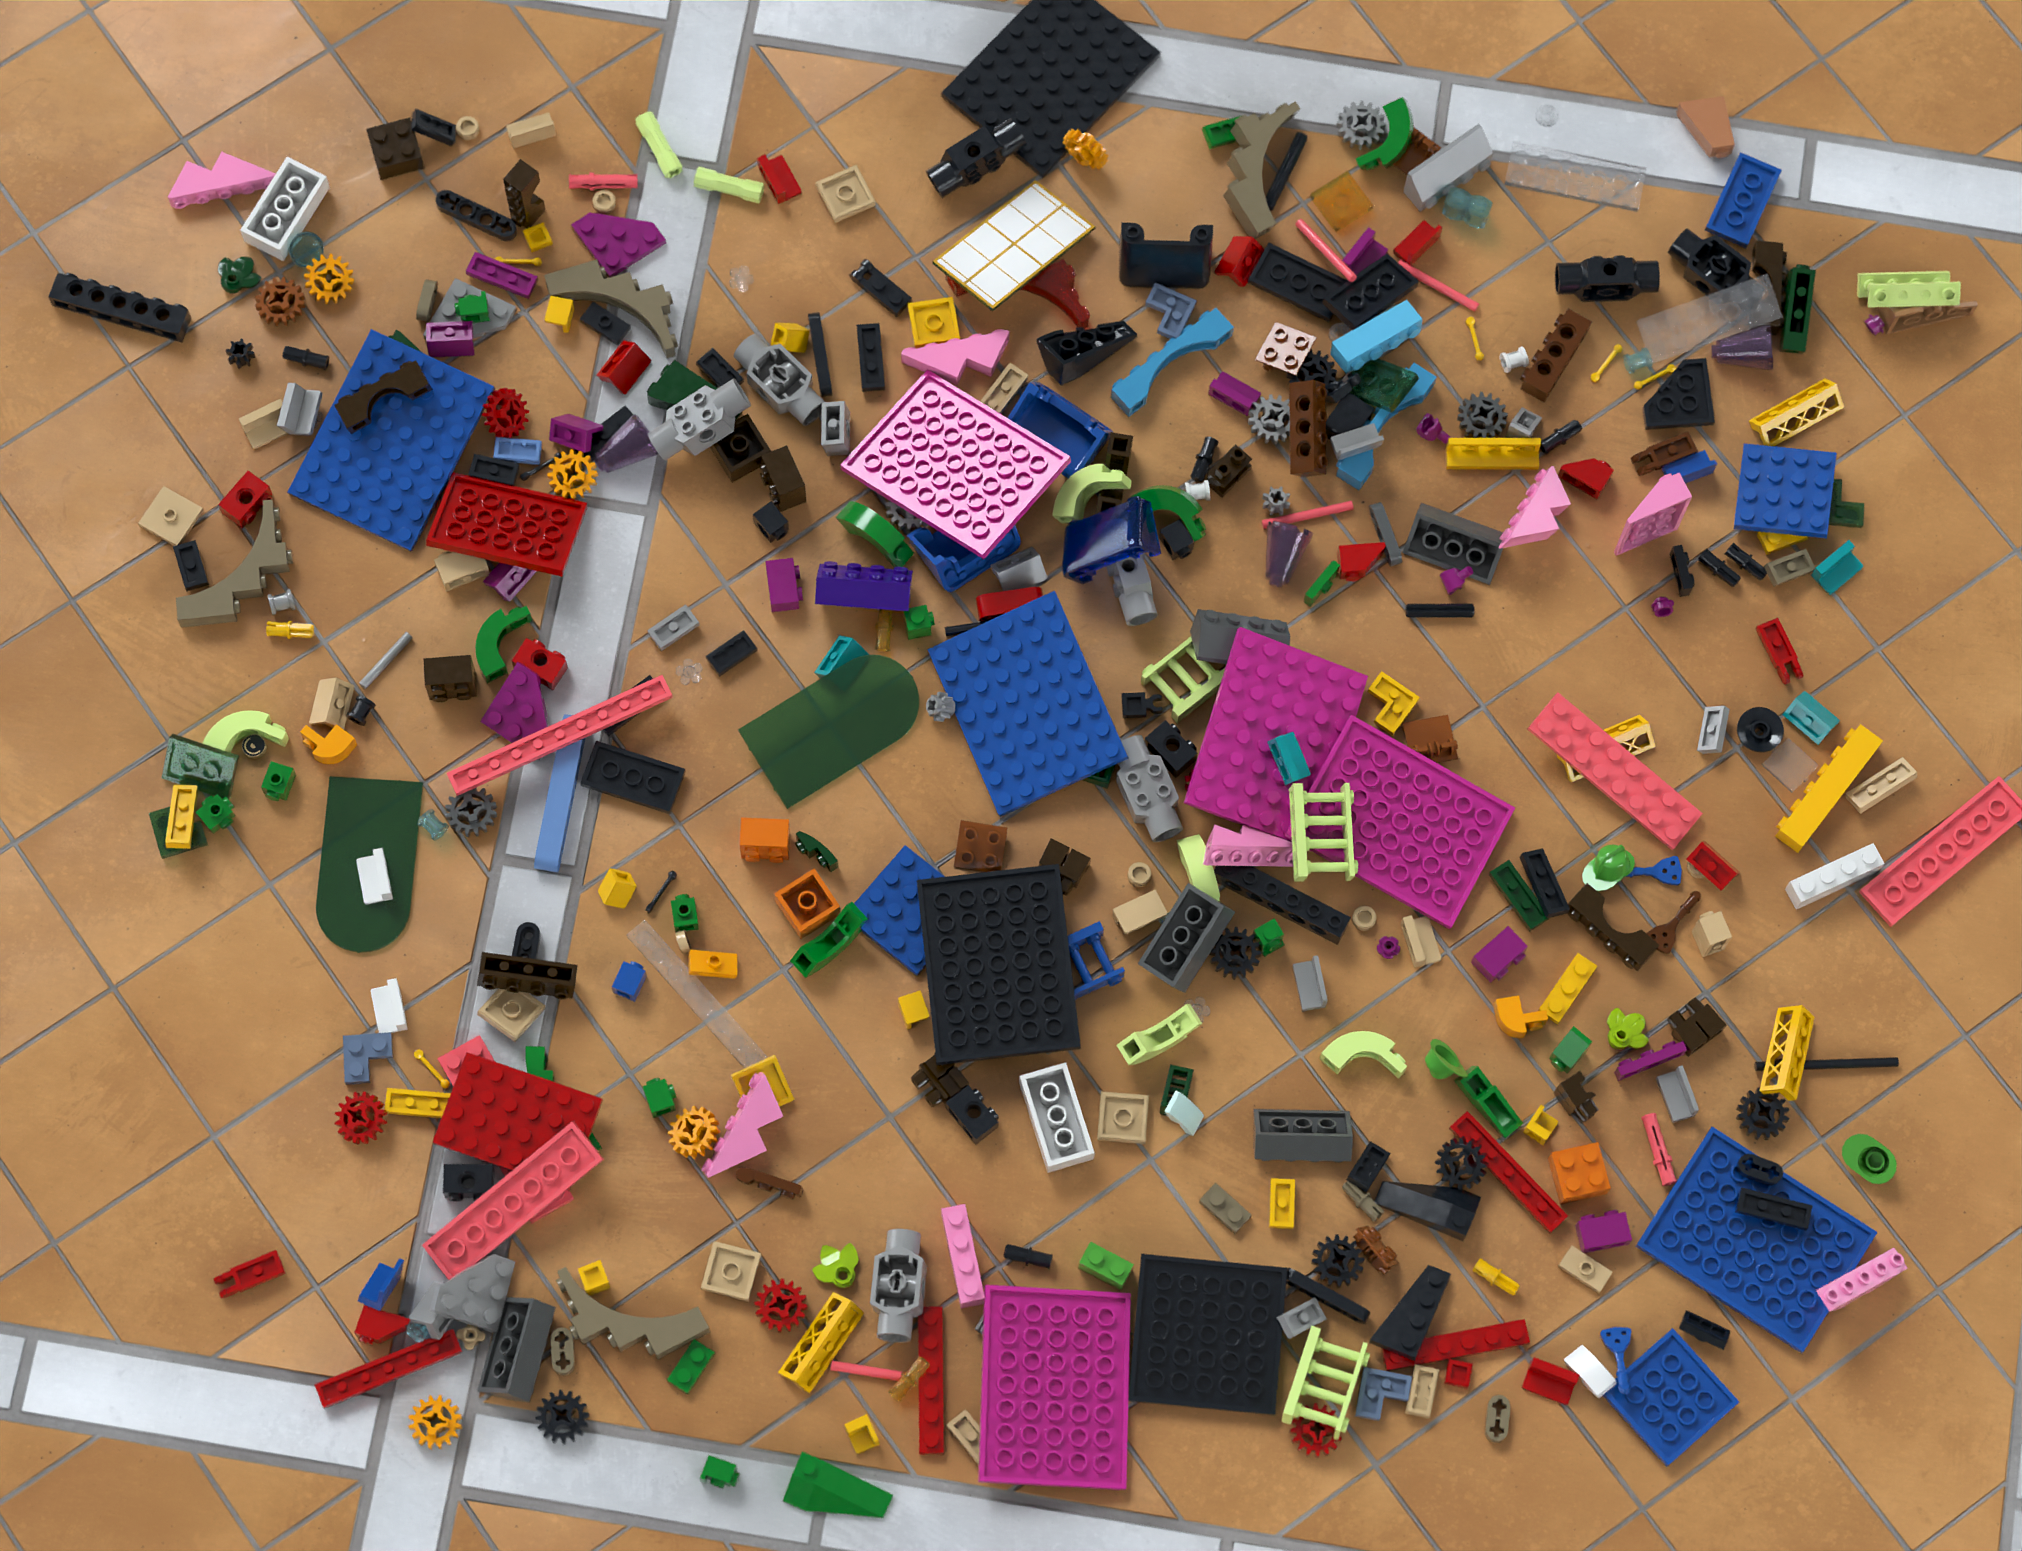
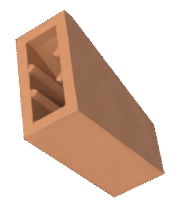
M1724 96L1680 102L1676 111L1677 116L1707 156L1724 158L1731 155L1735 144Z

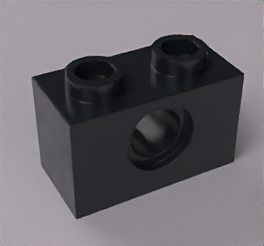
M1165 720L1146 736L1144 741L1148 750L1153 755L1161 756L1166 769L1177 778L1196 761L1197 748L1190 740L1186 741L1180 735L1181 732L1173 723L1169 724ZM1168 744H1175L1179 749L1169 751L1166 746Z
M968 1085L946 1102V1109L976 1145L998 1128L999 1122L997 1120L999 1116L992 1107L987 1108L982 1102L984 1098L976 1088L972 1090ZM971 1109H977L981 1115L978 1118H970L967 1112Z
M444 1164V1197L449 1198V1201L453 1202L463 1201V1198H473V1201H476L494 1186L495 1169L493 1164ZM466 1179H474L475 1184L469 1189L462 1187Z

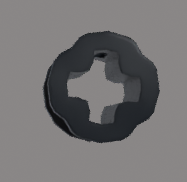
M358 695L356 697L357 702L351 712L346 714V717L360 726H365L366 717L376 705L366 697Z

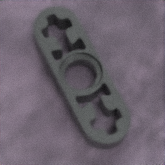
M1379 502L1369 505L1370 516L1379 541L1385 542L1384 554L1389 566L1401 564L1402 555L1383 504Z

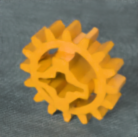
M1071 129L1064 136L1063 144L1066 145L1065 149L1068 150L1069 155L1073 156L1080 165L1086 167L1089 165L1092 169L1100 170L1107 163L1109 156L1105 153L1106 150L1103 149L1102 144L1098 143L1093 135L1085 132L1082 134L1078 129L1076 131Z
M331 253L328 259H325L324 255L321 254L320 261L313 258V266H306V270L309 273L304 274V279L309 281L305 283V288H311L309 295L316 294L317 302L324 298L325 304L329 303V299H333L336 304L338 303L339 296L342 299L346 298L345 291L351 293L352 288L348 284H354V279L349 277L353 275V270H347L349 263L345 262L342 264L341 256L335 260ZM326 265L322 271H316L321 266ZM334 266L339 268L343 274L338 273ZM327 275H331V283L326 282ZM315 284H319L324 289V292L319 290ZM337 286L341 287L338 291L332 293V290Z
M570 449L569 455L562 451V458L559 459L555 456L556 464H549L550 470L553 471L547 473L548 478L553 479L549 484L551 488L555 487L554 492L557 495L562 492V497L564 498L571 495V498L575 500L576 495H580L583 499L585 498L583 492L592 493L590 485H597L596 480L593 479L598 477V472L594 470L597 466L595 462H591L590 455L584 457L582 451H579L577 455H575L573 449ZM583 464L587 467L588 475L582 472ZM576 471L577 476L573 475L570 478L569 474H573ZM558 475L564 478L563 486L558 481Z
M692 1106L690 1112L684 1108V1115L676 1114L677 1122L670 1123L674 1129L668 1131V1134L672 1137L669 1143L683 1157L687 1158L690 1155L693 1159H696L697 1153L705 1156V1149L713 1150L711 1143L718 1142L715 1135L720 1133V1130L716 1127L720 1123L715 1119V1115L704 1107L698 1109L696 1106Z
M429 1395V1401L426 1403L423 1399H420L421 1406L419 1408L417 1406L412 1407L416 1414L409 1415L408 1417L411 1421H414L413 1424L408 1425L409 1429L416 1430L412 1437L414 1439L420 1437L419 1444L421 1446L428 1442L429 1449H432L434 1444H437L438 1448L442 1449L443 1442L450 1446V1438L459 1437L455 1430L462 1429V1425L457 1423V1421L463 1419L462 1415L455 1414L459 1410L458 1406L450 1407L452 1400L449 1398L443 1402L442 1395H439L437 1400H434L432 1395ZM432 1407V1410L430 1412H428L427 1414H423L425 1410ZM444 1408L449 1411L452 1420L443 1416ZM438 1417L442 1423H438L433 1427L430 1421H434ZM419 1425L428 1428L427 1436L421 1432ZM445 1430H448V1432L445 1435L438 1437L440 1433H442Z

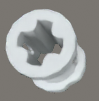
M1519 347L1517 351L1508 354H1500V362L1506 373L1511 372L1513 368L1527 367L1529 365L1528 355L1524 347Z
M1208 480L1197 484L1185 483V492L1190 494L1195 500L1206 499V501H1210Z

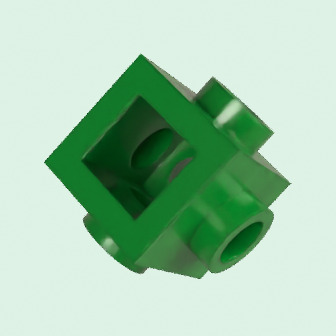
M218 794L214 797L212 795L207 797L201 803L202 807L196 811V814L213 834L220 828L225 829L234 821L232 818L236 816L232 811L234 805L226 796L222 799Z

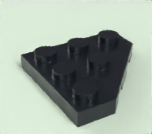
M1706 358L1683 360L1671 376L1658 388L1657 392L1644 404L1642 410L1645 430L1714 425L1715 419Z

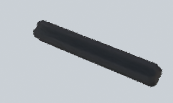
M1302 132L1296 133L1265 197L1270 211H1273L1307 142L1308 136Z

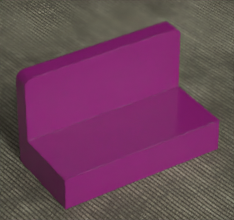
M1369 227L1342 260L1356 275L1388 252L1386 247L1374 240L1376 232Z
M473 322L426 323L428 355L430 357L474 356Z
M1221 372L1217 380L1213 379L1208 395L1248 417L1249 411L1253 409V403L1258 401L1261 393L1231 375Z
M572 414L561 415L551 418L549 440L582 452L591 451L592 433L602 431L603 425Z
M498 563L483 580V583L494 588L505 601L510 602L537 571Z

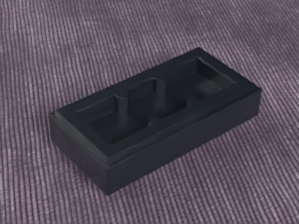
M414 110L412 113L411 131L449 146L455 143V124L421 110Z
M595 302L591 303L580 318L581 323L617 346L631 329L628 323Z
M714 348L710 349L696 361V365L718 388L733 378L739 385L744 382V378Z
M743 630L706 655V660L720 677L758 651V649Z
M1370 1141L1346 1180L1367 1192L1391 1153Z
M1688 1310L1685 1311L1679 1326L1680 1330L1724 1350L1731 1332Z

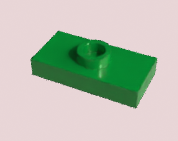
M1240 116L1203 126L1202 132L1209 149L1237 142L1231 133V129L1236 124L1234 121Z
M1332 561L1305 593V604L1311 607L1321 593L1326 594L1333 585L1331 581L1338 574L1340 564Z

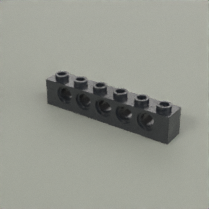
M57 273L48 296L52 306L181 343L192 319L189 310L181 304H167L162 299L156 297L152 299L146 298L135 291L128 293L114 285L107 287L100 285L99 282L93 279H87V281L79 279L72 273ZM82 291L80 295L73 296L74 292ZM104 297L102 301L94 302L96 298ZM126 303L124 307L116 308L118 304ZM147 309L145 314H138L140 310ZM164 315L169 316L167 320H159Z
M1216 866L1214 869L1218 884L1336 945L1339 944L1349 925L1351 917L1252 866Z

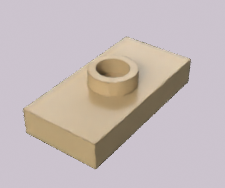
M1572 1245L1558 1265L1559 1268L1597 1293H1600L1613 1273Z
M1415 1364L1405 1414L1430 1418L1439 1374L1438 1369Z

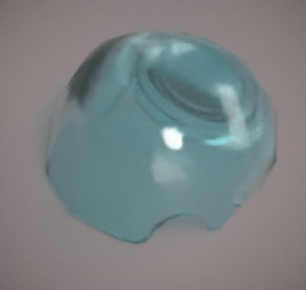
M305 231L297 234L289 247L292 262L299 268L306 269L307 265L313 266V258L320 261V255H324L322 239L312 232Z

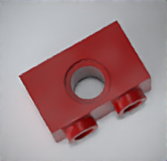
M248 470L220 501L218 506L222 514L243 529L246 524L254 521L258 510L263 507V500H271L272 492L269 485ZM245 498H252L250 503H242Z
M526 638L511 660L513 668L517 662L522 663L539 675L542 685L554 690L568 669L565 656L558 651L551 652L545 649L546 646L536 639L531 641ZM539 659L547 660L543 666H537L535 662Z

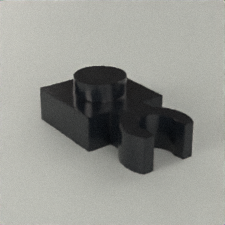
M1349 372L1340 382L1334 381L1326 386L1327 396L1325 403H1337L1352 391V387L1362 381L1359 374L1355 373L1353 375Z
M1145 692L1121 694L1123 718L1146 717V711L1154 714H1160L1163 711V707H1155L1153 705L1155 701H1162V695L1155 694L1145 699Z

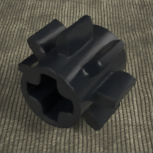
M243 338L235 343L231 341V348L226 349V354L230 356L228 358L229 364L236 363L238 369L245 365L251 366V358L256 357L255 353L251 351L253 349L252 343L246 345Z

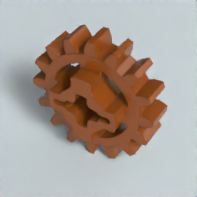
M275 277L271 284L265 281L266 288L259 287L260 295H255L257 302L255 307L259 311L260 318H265L267 324H270L273 320L276 327L279 326L280 322L288 326V320L295 323V315L302 316L301 309L306 307L303 301L305 296L304 293H301L300 285L295 286L294 280L286 283L285 277H282L281 282H277Z

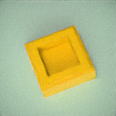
M544 222L523 230L531 252L553 245Z

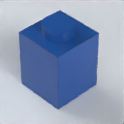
M623 961L612 985L613 993L635 1002L647 977L646 970L643 969L644 967L633 961L630 964Z

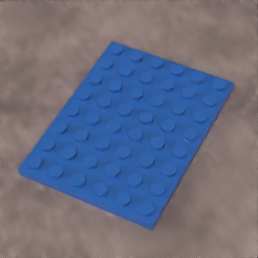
M371 329L287 493L412 552L485 410L483 404H488L487 397L492 396V391L495 390V387ZM416 360L433 390L413 401L399 393L387 394L381 397L372 409V423L351 434L334 406L339 403L338 400L345 395H353L359 392V388L365 384H373L379 381V378L385 373H393L399 370L403 363Z
M1055 590L927 649L945 692L948 693V697H953L955 702L954 713L1000 817L1129 758Z
M1711 1127L1641 1236L1636 1247L1802 1354L1829 1312L1816 1290L1854 1270L1878 1232L1784 1172L1782 1179L1772 1186L1743 1177L1736 1168L1738 1160L1744 1154H1756L1716 1128ZM1750 1160L1742 1163L1746 1166V1171H1749L1751 1168L1758 1170V1168L1751 1165L1752 1161ZM1772 1168L1769 1171L1761 1170L1769 1174V1179L1777 1176ZM1741 1187L1813 1205L1808 1229L1802 1230L1735 1213Z

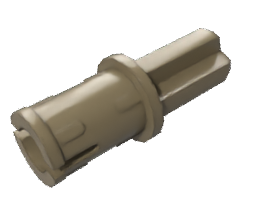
M1349 1181L1344 1183L1342 1189L1354 1200L1355 1206L1357 1208L1360 1207L1373 1222L1377 1221V1218L1379 1219L1385 1211L1370 1197V1193H1366Z

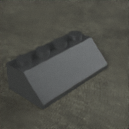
M1421 503L1403 553L1448 570L1457 568L1461 571L1470 566L1473 569V574L1469 576L1470 578L1490 585L1503 548L1499 549V545L1502 542L1500 536L1503 532Z
M1198 609L1190 630L1196 659L1201 661L1227 664L1239 627L1290 646V633L1287 622H1282L1281 620H1269L1256 616L1248 617L1235 613L1228 614Z
M1188 883L1138 964L1173 988L1185 993L1235 911Z
M1254 1109V1159L1263 1161L1285 1160L1289 1162L1295 1160H1309L1311 1162L1334 1161L1338 1163L1351 1161L1353 1133L1350 1111Z
M506 1297L498 1330L493 1332L477 1392L512 1401L530 1402L556 1307L534 1298Z

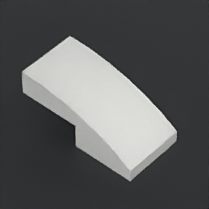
M1583 1345L1564 1359L1566 1366L1573 1372L1580 1374L1579 1378L1582 1380L1583 1385L1597 1398H1600L1617 1384L1607 1369Z

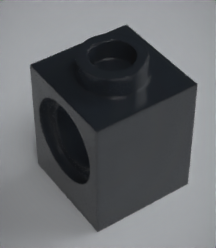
M772 501L753 514V523L770 543L775 539H782L788 533V521Z
M1181 519L1160 529L1159 538L1172 560L1177 558L1183 559L1192 553L1194 541Z

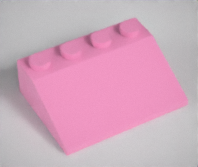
M1680 473L1675 475L1667 474L1661 477L1659 482L1627 519L1614 550L1615 556L1678 529L1692 498Z

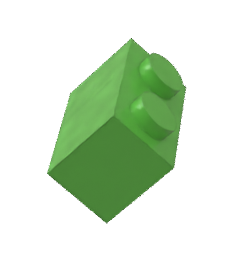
M1090 1241L1079 1262L1078 1268L1121 1291L1133 1270L1134 1264Z

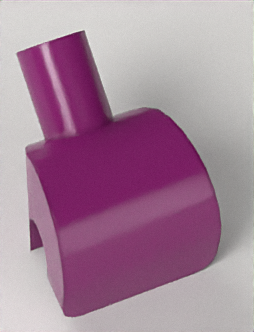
M1426 413L1416 428L1418 435L1428 441H1434L1438 438L1444 444H1447L1448 438H1451L1442 430L1443 427L1438 418L1434 419L1429 413Z
M1470 566L1461 571L1457 568H1452L1440 574L1448 595L1453 594L1457 589H1462L1465 579L1473 574V569Z

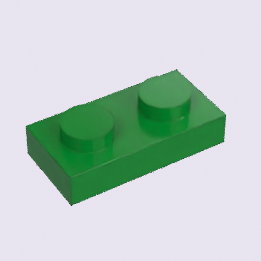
M694 1339L668 1377L667 1382L688 1395L715 1352Z

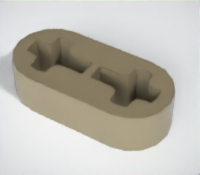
M425 280L417 307L416 320L429 322L438 291L437 281Z
M561 1327L554 1330L551 1335V1356L554 1371L563 1376L569 1375L573 1371L575 1356L573 1335L570 1330ZM561 1333H564L565 1337L569 1338L564 1343L565 1349H561L559 1341H555L560 1337ZM561 1354H565L566 1361L570 1362V1365H566L565 1370H562L557 1365V1363L561 1362Z
M1502 1395L1492 1397L1487 1405L1485 1436L1493 1443L1503 1441L1508 1433L1510 1402ZM1497 1401H1501V1405L1505 1406V1409H1502L1500 1412V1417L1496 1416V1408L1492 1407ZM1495 1421H1499L1498 1428L1503 1431L1498 1437H1494V1433L1490 1432V1429H1493L1495 1426Z

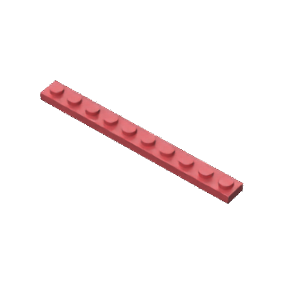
M660 675L446 774L456 795H461L673 698L672 693L663 675Z

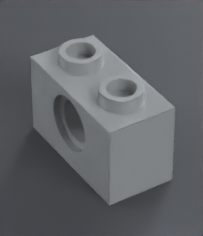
M845 401L822 403L821 445L827 456L850 454V411Z

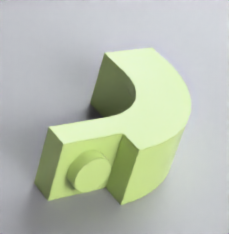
M1094 464L1082 468L1074 473L1059 490L1052 516L1060 523L1082 524L1086 504L1095 493L1104 489H1130L1132 480L1123 471L1110 470L1104 464Z
M252 710L240 711L218 721L210 729L201 746L206 754L226 762L233 747L248 735L257 734L284 747L289 737L284 727L276 723L271 725L272 720L269 714Z
M1198 834L1176 840L1180 860L1187 872L1190 884L1220 901V892L1213 866L1203 864L1206 846L1201 836Z
M1186 1004L1157 1025L1144 1031L1132 1033L1118 1043L1117 1047L1128 1065L1139 1064L1175 1046L1187 1038L1189 1033L1202 1025V1022L1192 1006Z
M1369 1031L1351 1032L1340 1036L1326 1047L1319 1058L1336 1074L1351 1060L1359 1057H1370L1379 1061L1398 1079L1407 1068L1404 1058L1398 1053L1393 1054L1391 1052L1395 1046L1392 1040L1381 1034Z

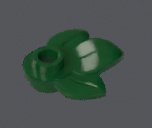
M245 256L233 262L225 257L219 262L218 273L221 276V286L227 293L234 294L239 292L241 288H252L261 281L260 275L252 273L254 268L253 259Z

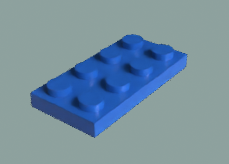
M1740 152L1705 231L1747 248L1782 170Z

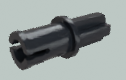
M285 346L282 357L286 360L302 363L304 367L309 365L323 370L327 369L330 359L327 355L310 352V349L302 350L290 346Z
M1573 420L1560 429H1554V433L1541 441V451L1544 454H1548L1559 445H1565L1568 439L1581 432L1582 426L1579 421Z
M1205 437L1200 453L1196 454V463L1191 473V478L1194 481L1202 482L1209 465L1213 463L1212 457L1219 444L1215 438Z
M1734 542L1724 553L1740 566V569L1744 568L1758 580H1763L1767 575L1765 568L1751 558L1753 555L1744 552Z
M1707 548L1697 559L1707 566L1714 576L1717 574L1731 587L1736 586L1741 579L1736 572L1725 564V560H1720Z
M1011 1244L1006 1245L1004 1258L1026 1263L1025 1266L1031 1264L1050 1269L1053 1254L1032 1250V1247L1027 1249Z

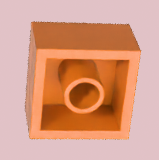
M741 817V858H745L749 862L769 859L772 863H782L783 860H789V819Z
M815 868L774 893L775 902L800 939L833 920L841 912L840 905Z
M1598 1142L1551 1152L1548 1157L1560 1205L1606 1195L1611 1189Z

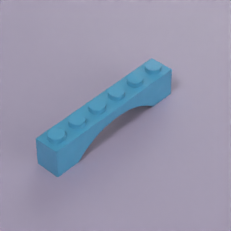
M1217 308L1211 312H1204L1199 317L1197 323L1186 326L1178 338H1171L1160 352H1153L1147 358L1146 363L1142 366H1135L1130 371L1128 377L1124 380L1121 378L1113 384L1111 398L1128 417L1146 404L1153 381L1170 362L1190 352L1216 349L1233 336L1234 326Z
M1413 363L1410 368L1405 367L1399 376L1401 381L1397 386L1392 385L1386 395L1388 397L1386 402L1379 403L1374 411L1376 416L1372 421L1367 420L1364 426L1374 423L1379 434L1381 428L1398 412L1422 403L1434 387L1437 377L1416 363ZM1373 449L1339 460L1336 464V467H1338L1336 476L1357 490H1360L1372 474L1374 467Z

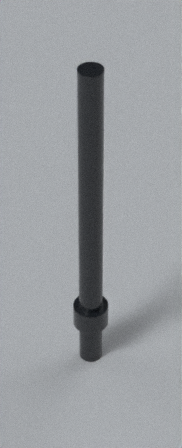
M1898 1057L1805 1060L1803 1070L1898 1067L1899 1060ZM1783 1058L1775 1059L1774 1066H1777ZM1766 1061L1755 1062V1071H1764Z

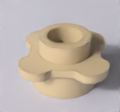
M470 1324L456 1332V1337L463 1341L464 1347L467 1350L474 1349V1346L483 1342L486 1338L484 1332Z

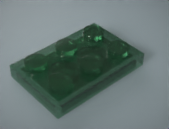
M1378 358L1366 362L1359 370L1351 372L1353 375L1358 373L1362 381L1352 387L1350 393L1368 404L1393 413L1419 380V377L1415 372Z
M172 734L168 741L162 779L180 785H197L198 791L213 796L218 794L222 799L226 796L229 799L232 794L239 755Z

